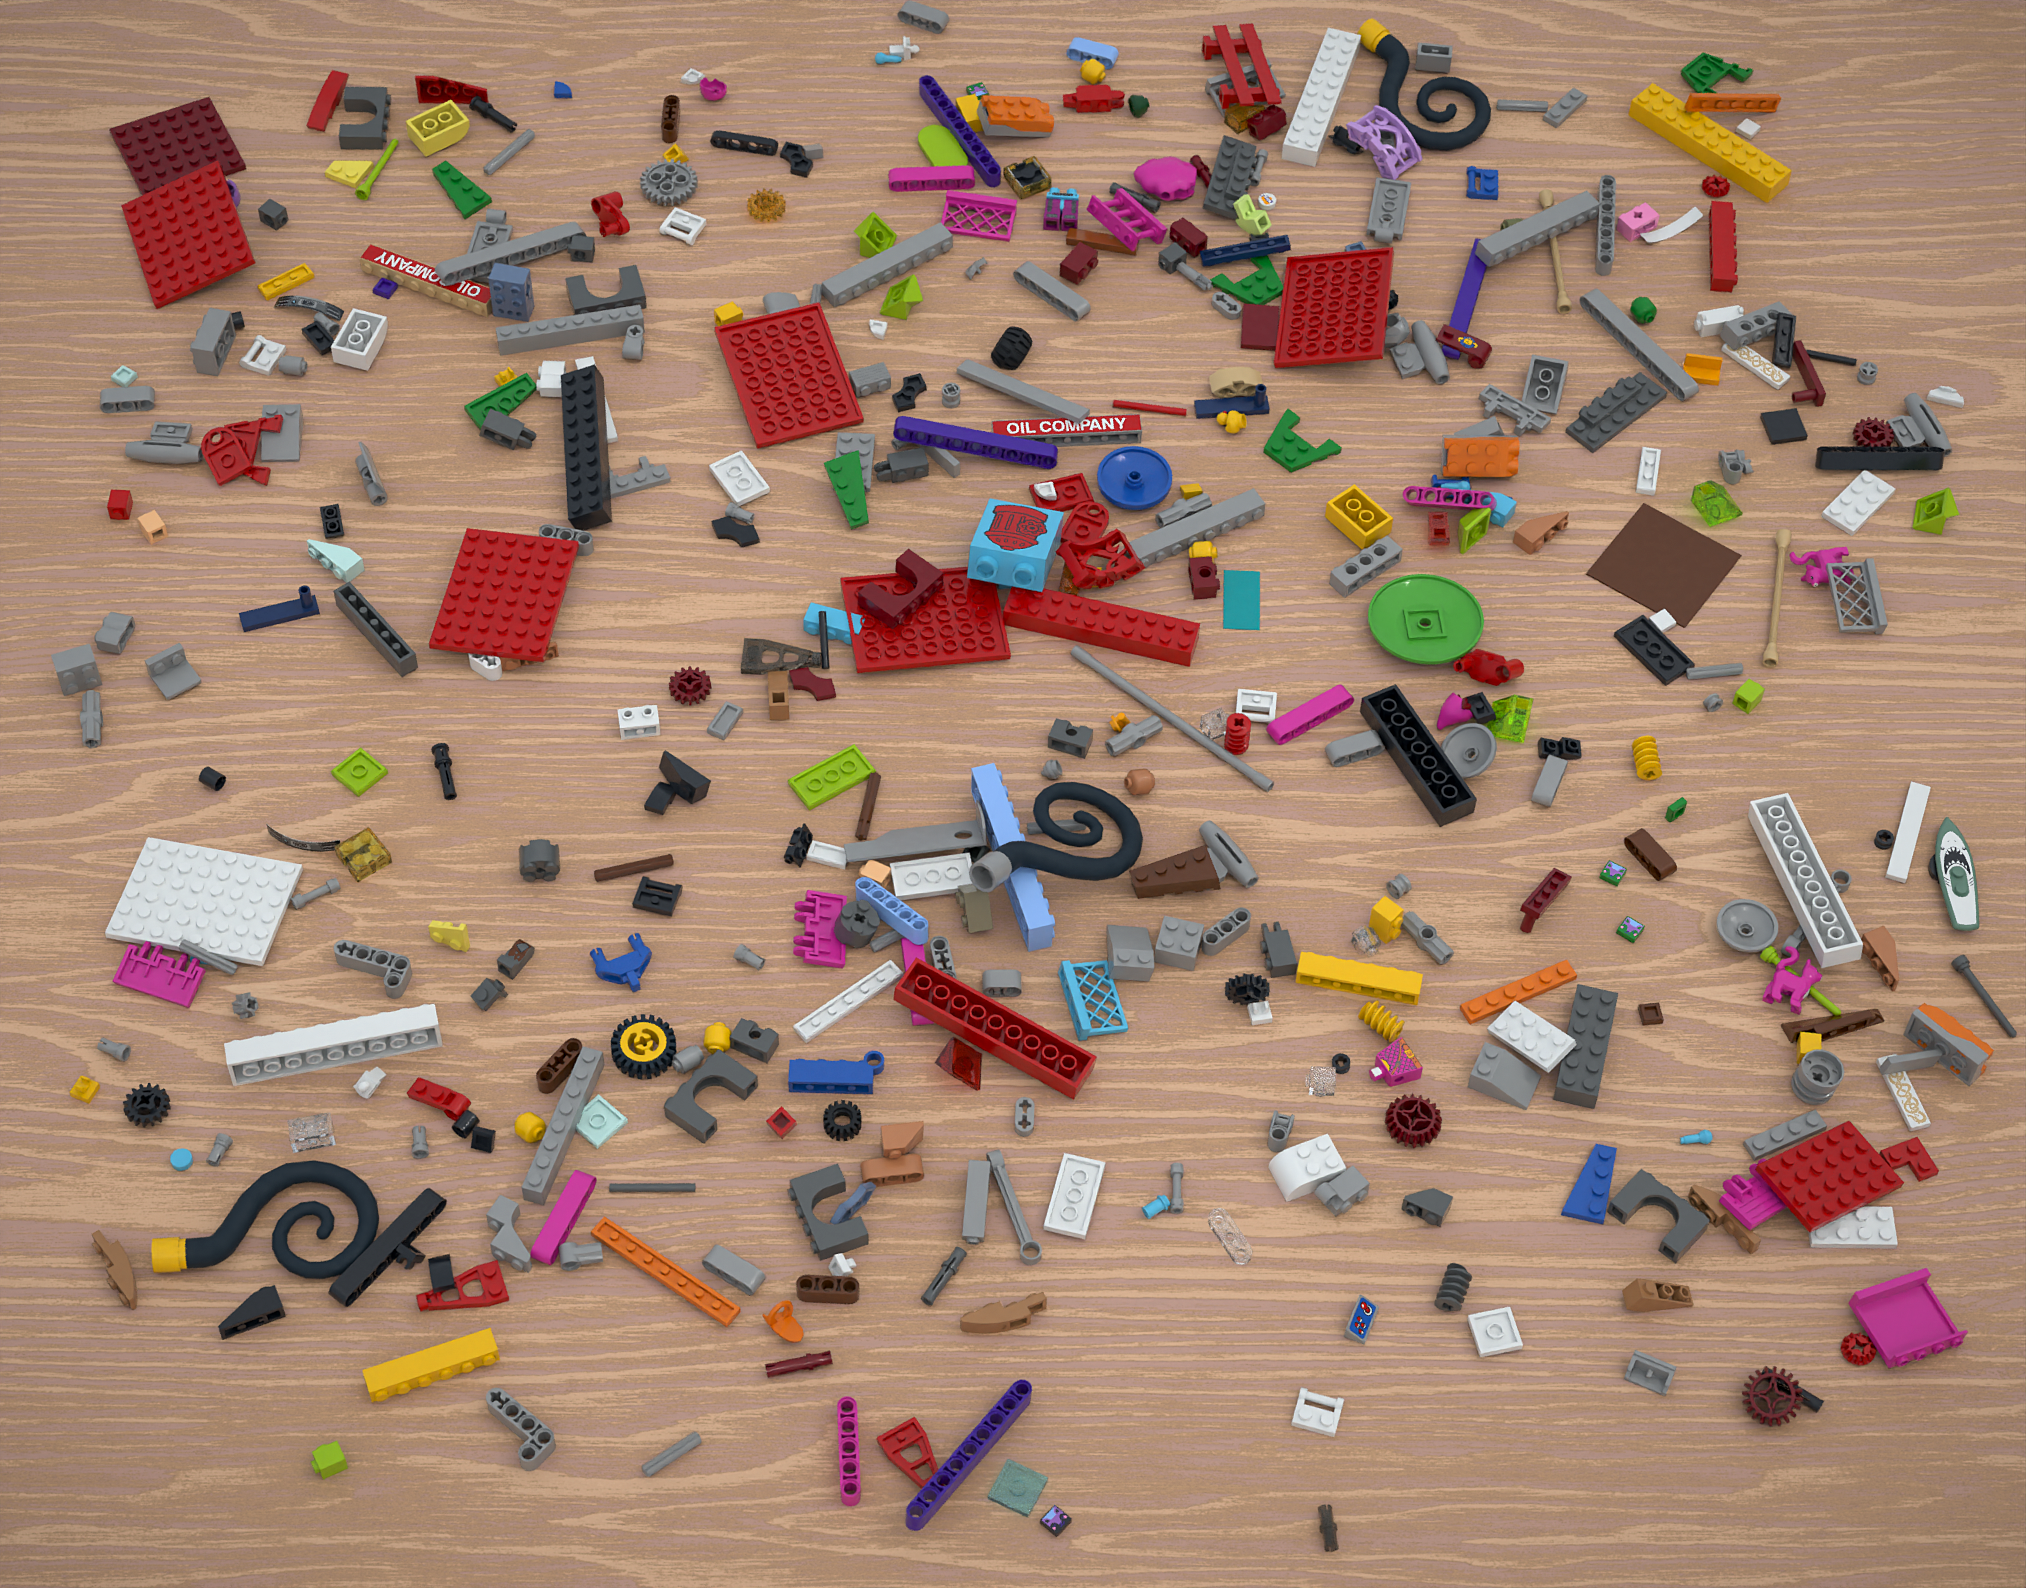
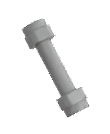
M1260 149L1257 152V163L1253 176L1249 179L1252 186H1258L1261 181V170L1268 157V152L1264 149Z
M336 878L326 881V885L302 896L300 893L291 898V902L295 909L306 906V902L328 892L333 894L341 888Z
M1181 1163L1171 1164L1170 1177L1173 1178V1198L1170 1201V1209L1174 1214L1182 1213L1184 1200L1181 1199V1178H1183L1184 1168Z

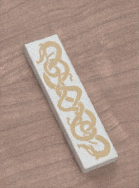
M1725 343L1721 348L1722 352L1777 390L1790 380V376L1747 346L1733 350Z
M1897 1054L1877 1058L1876 1064L1878 1068H1880L1887 1057L1897 1056ZM1906 1072L1882 1075L1909 1131L1929 1127L1931 1122Z

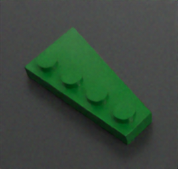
M446 160L432 169L433 175L441 187L446 190L448 197L453 200L457 210L462 213L464 220L492 203V198Z
M525 373L466 404L464 410L481 431L482 424L490 409L508 416L537 390V385Z
M859 450L824 462L825 470L851 530L868 524L869 519Z

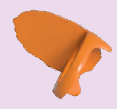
M784 1300L775 1305L768 1316L763 1314V1318L772 1330L784 1340L791 1343L800 1342L804 1336L803 1328L791 1316L794 1309L792 1303L789 1300ZM784 1307L783 1312L777 1313L779 1309Z

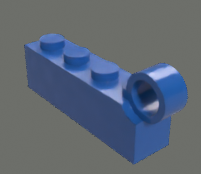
M870 1051L865 1054L864 1059L861 1061L790 1060L789 1092L873 1094L874 1075H878L884 1070V1056L879 1051ZM871 1060H877L880 1062V1064L876 1066H871L868 1064V1062Z

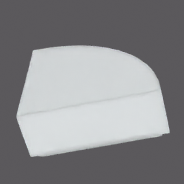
M691 68L681 77V83L689 85L698 84L705 78V75Z
M870 319L869 327L871 333L875 337L884 340L888 322Z
M1053 482L1034 484V490L1041 498L1056 500L1057 495Z

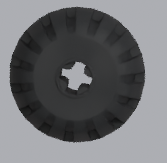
M1008 327L991 353L993 362L999 368L1016 370L1032 346L1033 341L1030 335L1022 328Z

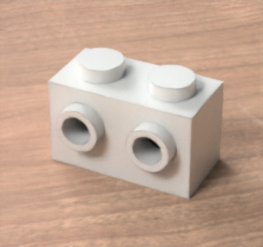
M657 705L617 709L621 740L660 735Z

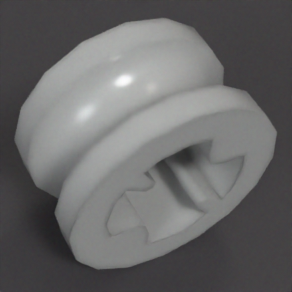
M1714 693L1704 700L1703 705L1707 707L1709 712H1714L1723 705V700L1719 698L1717 693Z

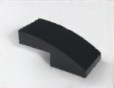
M659 782L649 795L644 805L645 810L664 815L668 805L672 804L676 796L671 785Z
M450 1254L428 1258L433 1292L455 1289Z

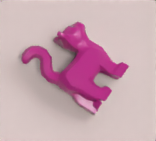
M1835 547L1817 552H1806L1801 558H1798L1794 552H1791L1789 557L1791 562L1796 565L1805 564L1809 559L1814 560L1816 567L1806 565L1807 571L1801 577V581H1807L1813 587H1816L1820 583H1829L1826 570L1827 563H1844L1842 562V555L1848 556L1849 553L1847 547ZM1832 569L1833 574L1839 578L1844 574L1838 569ZM1847 575L1842 579L1848 585L1852 581Z
M1788 946L1785 950L1791 954V957L1782 959L1777 964L1773 980L1766 987L1762 1001L1772 1005L1775 999L1778 1003H1781V994L1783 993L1791 996V1012L1800 1015L1802 1010L1801 1002L1808 996L1811 986L1821 981L1822 974L1818 972L1816 967L1811 965V959L1806 961L1801 977L1785 970L1786 966L1795 964L1800 956L1797 949Z

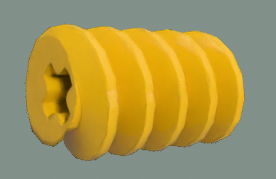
M1646 735L1634 740L1632 750L1637 776L1643 780H1655L1661 777L1662 770L1659 763L1660 758L1658 756L1656 739L1653 736Z
M1378 1000L1373 1004L1371 1001L1366 1003L1360 1010L1358 1018L1364 1020V1023L1370 1025L1371 1029L1376 1030L1379 1035L1383 1034V1038L1385 1040L1389 1039V1043L1394 1042L1402 1032L1405 1021L1401 1020L1399 1023H1396L1398 1016L1395 1015L1393 1018H1390L1392 1011L1389 1010L1384 1013L1386 1008L1384 1005L1377 1008L1380 1003Z

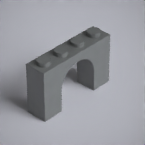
M345 87L343 99L345 111L368 112L375 115V117L364 124H340V148L383 150L384 142H387V132L385 130H388L389 127L387 117H390V107L388 105H391L392 102L391 94H388L387 87Z
M637 265L619 268L622 289L616 295L607 298L592 295L586 287L583 275L565 278L573 315L641 305V309L647 308L646 295Z
M719 1049L714 1054L709 1055L705 1064L700 1069L697 1068L687 1083L684 1082L679 1087L678 1092L673 1097H669L664 1104L665 1117L703 1144L718 1130L717 1119L695 1103L697 1094L707 1087L721 1086L745 1101L758 1087V1077L756 1074Z
M838 1164L790 1180V1189H787L791 1201H795L797 1205L795 1207L798 1219H803L804 1233L806 1237L810 1236L812 1252L814 1255H818L820 1261L869 1244V1234L861 1216L839 1224H826L818 1220L813 1214V1209L818 1202L846 1191V1182Z
M1641 1169L1610 1201L1607 1212L1625 1224L1640 1208L1647 1205L1660 1206L1669 1211L1675 1220L1676 1226L1661 1241L1658 1251L1676 1264L1706 1232L1710 1220L1703 1212L1693 1208L1687 1200L1673 1193L1668 1186L1657 1181L1651 1173Z

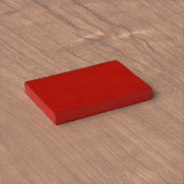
M1083 473L1041 482H1053L1057 495L1056 500L1041 498L1035 492L1034 484L1029 485L1030 494L1038 508L1064 512L1073 510L1080 503L1094 502Z

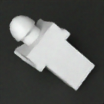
M903 36V45L889 46L890 55L899 56L901 59L904 58V60L911 59V53L915 54L920 50L917 45L910 46V37Z
M379 1067L374 1068L370 1072L366 1070L353 1088L363 1098H370L386 1074Z

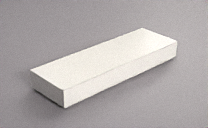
M1642 447L1636 493L1655 495L1661 454L1660 449Z

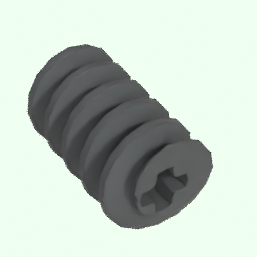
M1457 1263L1448 1264L1442 1279V1285H1440L1436 1296L1437 1299L1434 1302L1437 1308L1443 1311L1461 1310V1304L1464 1303L1465 1299L1463 1296H1466V1289L1469 1288V1282L1472 1280V1275L1467 1272L1464 1266Z

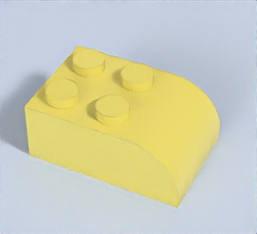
M452 100L406 120L408 137L426 157L460 141L467 134L470 126L469 119Z

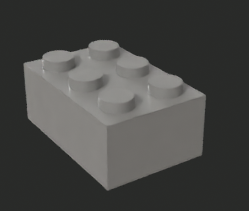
M209 308L207 314L203 316L201 328H198L196 339L192 341L190 351L194 357L193 364L196 366L197 373L219 376L236 338L231 311Z

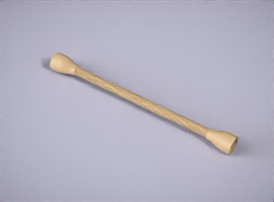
M1549 189L1542 190L1539 193V200L1544 210L1552 207L1554 201L1553 192ZM1555 236L1550 239L1558 288L1557 310L1560 314H1567L1572 310L1571 300L1565 292L1558 243Z
M1780 529L1776 533L1778 559L1769 643L1763 654L1762 662L1764 666L1769 668L1776 667L1779 660L1776 640L1785 555L1792 533L1787 529Z

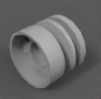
M1816 1049L1807 1052L1792 1076V1090L1805 1103L1821 1105L1828 1102L1843 1079V1064L1837 1056L1829 1051Z

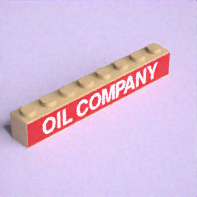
M370 244L360 257L361 270L368 274L396 282L398 285L443 300L446 303H451L462 309L475 312L478 315L488 317L493 311L489 287L470 280L445 285L435 273V267Z

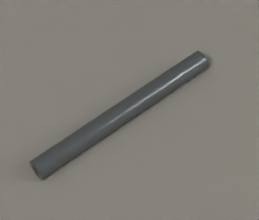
M696 1183L609 1184V1192L696 1191Z

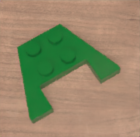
M1703 52L1682 68L1681 75L1696 93H1717L1711 87L1727 74L1744 82L1752 76L1753 69L1747 68L1746 70L1740 68L1739 64L1723 62L1724 59Z
M1268 255L1252 257L1251 262L1259 270L1235 284L1223 273L1210 279L1213 288L1218 287L1222 289V292L1227 295L1232 294L1236 296L1237 300L1245 304L1265 305L1283 295L1284 286Z
M1287 409L1264 446L1263 453L1286 470L1294 472L1312 465V462L1320 459L1322 461L1327 459L1329 455L1340 454L1342 447L1331 439H1328L1317 449L1291 431L1300 422V417L1290 409Z

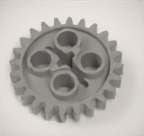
M664 159V163L658 160L657 165L651 163V168L646 167V172L643 171L640 177L642 194L646 195V199L651 198V202L657 200V205L664 202V206L667 203H671L674 206V202L681 204L680 200L686 202L687 197L692 198V193H696V188H698L696 171H692V166L687 167L686 162L681 165L680 160L674 163V159H671L670 162Z

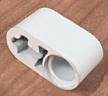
M468 653L471 669L490 681H496L502 677L501 660L499 657Z

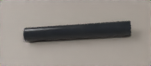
M1806 349L1810 358L1856 366L1857 359Z
M819 611L822 669H829L826 611Z

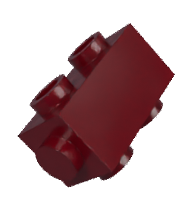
M1271 105L1246 120L1250 136L1260 141L1286 126V112L1284 109Z
M1184 217L1171 224L1169 238L1195 258L1200 254L1201 250L1207 249L1208 236Z

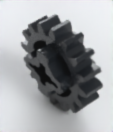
M1244 973L1242 977L1235 975V979L1229 978V982L1225 983V996H1227L1228 1001L1233 1000L1234 1004L1240 1002V1005H1248L1252 1002H1259V1000L1265 1001L1266 997H1269L1270 985L1266 978L1262 979L1261 975L1254 977L1253 973Z
M148 1083L147 1087L139 1084V1089L132 1088L133 1094H126L127 1100L123 1101V1110L128 1121H134L135 1126L142 1123L143 1128H146L147 1123H150L152 1127L155 1126L154 1121L156 1120L160 1123L163 1122L161 1117H167V1110L171 1109L169 1095H167L164 1088L160 1090L158 1084L154 1088H152L151 1083Z

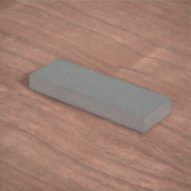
M1939 1049L1887 1057L1879 1070L1882 1075L1933 1067L1942 1054Z

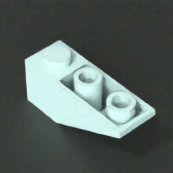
M311 539L307 540L309 555L314 559H318L324 568H329L338 579L348 583L365 571L363 559L350 548Z

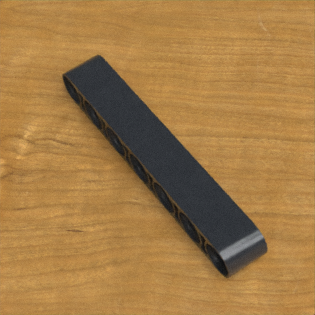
M1822 446L1817 448L1815 467L1822 470H1941L1943 468L1945 449L1940 447Z
M431 1188L425 1189L331 1285L329 1295L345 1307L350 1306L400 1255L396 1251L399 1244H411L444 1210L447 1200Z

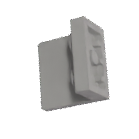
M180 643L145 660L149 676L167 700L201 683L200 677L186 660L184 648Z

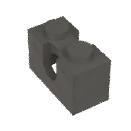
M1056 718L1048 735V748L1085 759L1093 741V729L1081 725L1076 727L1067 720Z
M741 1018L730 1036V1048L768 1064L779 1046V1035L773 1029H761L756 1022Z

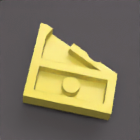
M333 161L325 171V177L356 189L374 165L372 161Z
M432 920L428 926L430 938L437 943L447 944L454 950L468 951L470 942L466 924L461 923L459 927H452V922Z

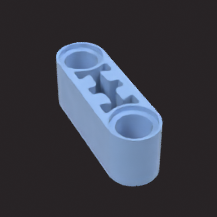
M1075 37L1068 47L1066 54L1071 60L1082 63L1093 58L1102 63L1105 69H1111L1119 52L1113 46Z

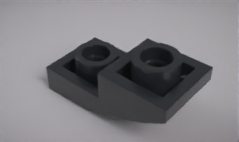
M339 504L320 507L325 539L344 536Z
M1542 737L1538 740L1539 758L1547 759L1549 755L1564 760H1573L1582 757L1580 740L1562 737L1559 741Z

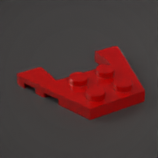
M274 415L271 418L263 417L256 421H242L224 425L225 428L232 430L238 437L253 466L251 470L243 475L267 486L271 469L269 467L254 466V459L261 431L280 433L284 417L282 415Z

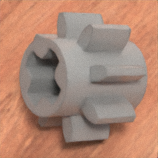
M250 992L236 995L237 1000L232 1003L234 1014L240 1015V1019L255 1016L254 1011L259 1009L257 998L252 997Z

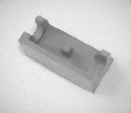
M1635 1350L1624 1380L1666 1396L1677 1367Z

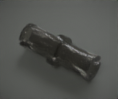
M1326 1504L1318 1507L1321 1522L1319 1530L1323 1534L1324 1550L1329 1552L1330 1547L1331 1552L1339 1549L1336 1536L1338 1528L1334 1522L1332 1506L1328 1504V1509L1326 1510Z

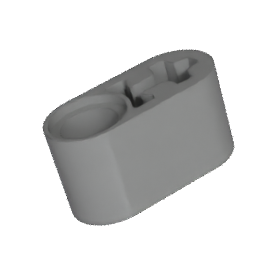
M1018 970L984 971L982 973L983 994L988 997L1019 996L1022 993L1021 972Z

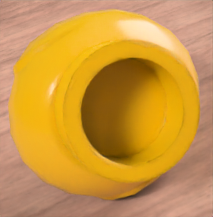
M1234 410L1228 414L1226 411H1223L1216 418L1218 424H1227L1225 430L1228 433H1238L1240 429L1246 428L1247 425L1245 414H1239Z

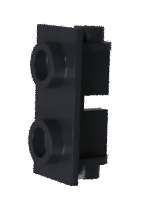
M1335 126L1333 129L1334 135H1328L1334 144L1346 147V150L1351 154L1364 152L1360 149L1363 148L1361 145L1348 138V130L1342 126Z
M803 823L802 828L797 827L793 831L789 843L795 846H788L784 854V861L786 863L796 862L799 867L802 866L813 839V835L805 823Z

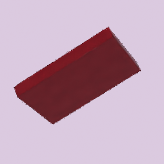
M1243 304L1241 348L1275 351L1279 323V306Z

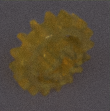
M763 188V192L756 190V195L751 193V198L747 199V210L750 216L754 215L755 220L760 218L761 222L764 219L770 222V219L777 220V216L782 217V212H785L786 201L783 195H779V191L773 193L772 189L766 191Z

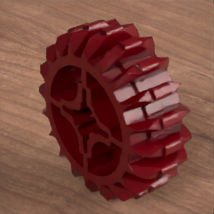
M1412 1093L1410 1098H1408L1404 1094L1402 1099L1397 1097L1394 1103L1391 1102L1389 1109L1386 1110V1130L1391 1132V1139L1397 1138V1144L1404 1142L1405 1148L1408 1144H1412L1413 1148L1419 1144L1423 1148L1425 1142L1430 1144L1433 1139L1438 1137V1133L1441 1131L1442 1117H1440V1110L1436 1109V1103L1430 1104L1429 1098L1423 1100L1422 1095L1416 1098Z
M1773 1366V1373H1769L1768 1368L1764 1367L1765 1374L1761 1375L1759 1370L1755 1371L1758 1376L1757 1379L1752 1375L1749 1376V1380L1753 1383H1744V1387L1750 1390L1742 1391V1395L1749 1397V1399L1743 1400V1404H1751L1746 1409V1412L1751 1413L1755 1411L1752 1415L1753 1420L1760 1416L1759 1423L1763 1425L1765 1419H1768L1769 1427H1772L1773 1420H1776L1779 1427L1781 1426L1780 1419L1784 1418L1787 1424L1790 1422L1787 1415L1790 1414L1793 1418H1796L1797 1415L1792 1410H1801V1406L1795 1403L1803 1402V1398L1796 1396L1802 1393V1388H1794L1799 1384V1381L1790 1382L1793 1378L1792 1373L1785 1377L1786 1370L1784 1368L1781 1369L1780 1374H1777V1367ZM1770 1379L1768 1389L1759 1390V1392L1755 1391L1760 1383ZM1777 1380L1782 1381L1788 1386L1791 1395H1786V1393H1782L1777 1389ZM1774 1386V1392L1779 1398L1775 1399L1771 1407V1401L1766 1396L1772 1392V1387ZM1754 1398L1763 1400L1768 1404V1413L1763 1412L1757 1407ZM1786 1401L1790 1402L1784 1411L1775 1414L1777 1404L1786 1403Z

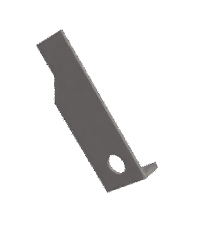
M976 800V820L891 830L872 841L844 844L847 862L987 845L984 814L980 802ZM960 833L972 835L968 839H958L955 837Z

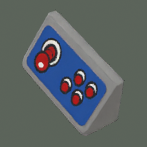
M1359 1295L1347 1324L1344 1337L1365 1345L1379 1306L1365 1296Z

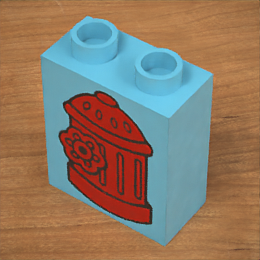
M990 498L970 545L967 578L1042 592L1056 557L1055 551L1060 546L1064 512Z

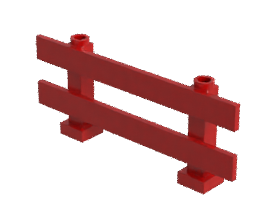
M1253 23L1239 24L1243 36L1242 39H1231L1226 25H1214L1213 31L1216 40H1211L1210 35L1203 36L1202 53L1205 60H1212V55L1222 54L1234 89H1228L1227 84L1220 85L1219 102L1221 108L1229 109V104L1239 103L1240 107L1254 106V102H1267L1268 105L1281 104L1280 90L1275 85L1262 49V41L1258 39ZM1237 53H1249L1261 87H1248Z

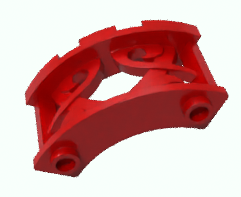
M1118 529L1090 542L1078 543L1068 540L1055 551L1058 556L1064 559L1073 574L1072 582L1074 585L1083 589H1091L1092 586H1098L1100 589L1114 585L1115 581L1122 578L1125 581L1146 568L1130 545L1126 535ZM1122 541L1125 548L1117 553L1120 545L1118 543ZM1127 551L1131 556L1130 559L1124 556ZM1091 556L1109 559L1105 570H1100L1086 563Z

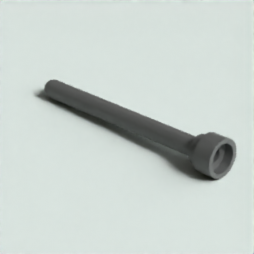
M1960 955L1955 958L1951 963L1953 968L1965 975L2011 1038L2016 1037V1030L1970 970V961L1967 957Z

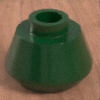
M1131 95L1129 97L1128 105L1132 115L1140 118L1147 112L1149 101L1143 95Z

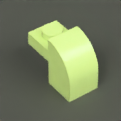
M1243 195L1233 204L1238 215L1235 221L1247 233L1261 235L1272 226L1266 211L1255 210L1249 195Z

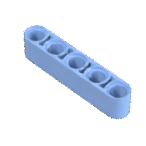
M861 877L856 880V901H868L882 921L912 943L921 945L928 941V921L872 879Z

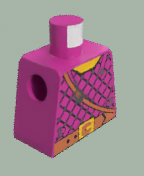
M1399 1038L1376 1055L1375 1068L1369 1070V1075L1374 1082L1383 1078L1388 1086L1393 1087L1420 1079L1423 1067L1404 1039Z

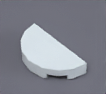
M1939 386L1938 389L1931 390L1926 399L1963 408L1964 398L1956 393L1957 390L1947 386Z

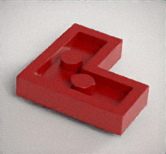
M1918 1137L1885 1148L1879 1153L1893 1170L1909 1165L1919 1182L1936 1176L1939 1172Z

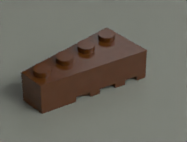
M1206 845L1129 871L1138 899L1164 896V894L1175 893L1176 895L1183 894L1185 891L1195 890V892H1202L1203 889H1221L1218 875Z

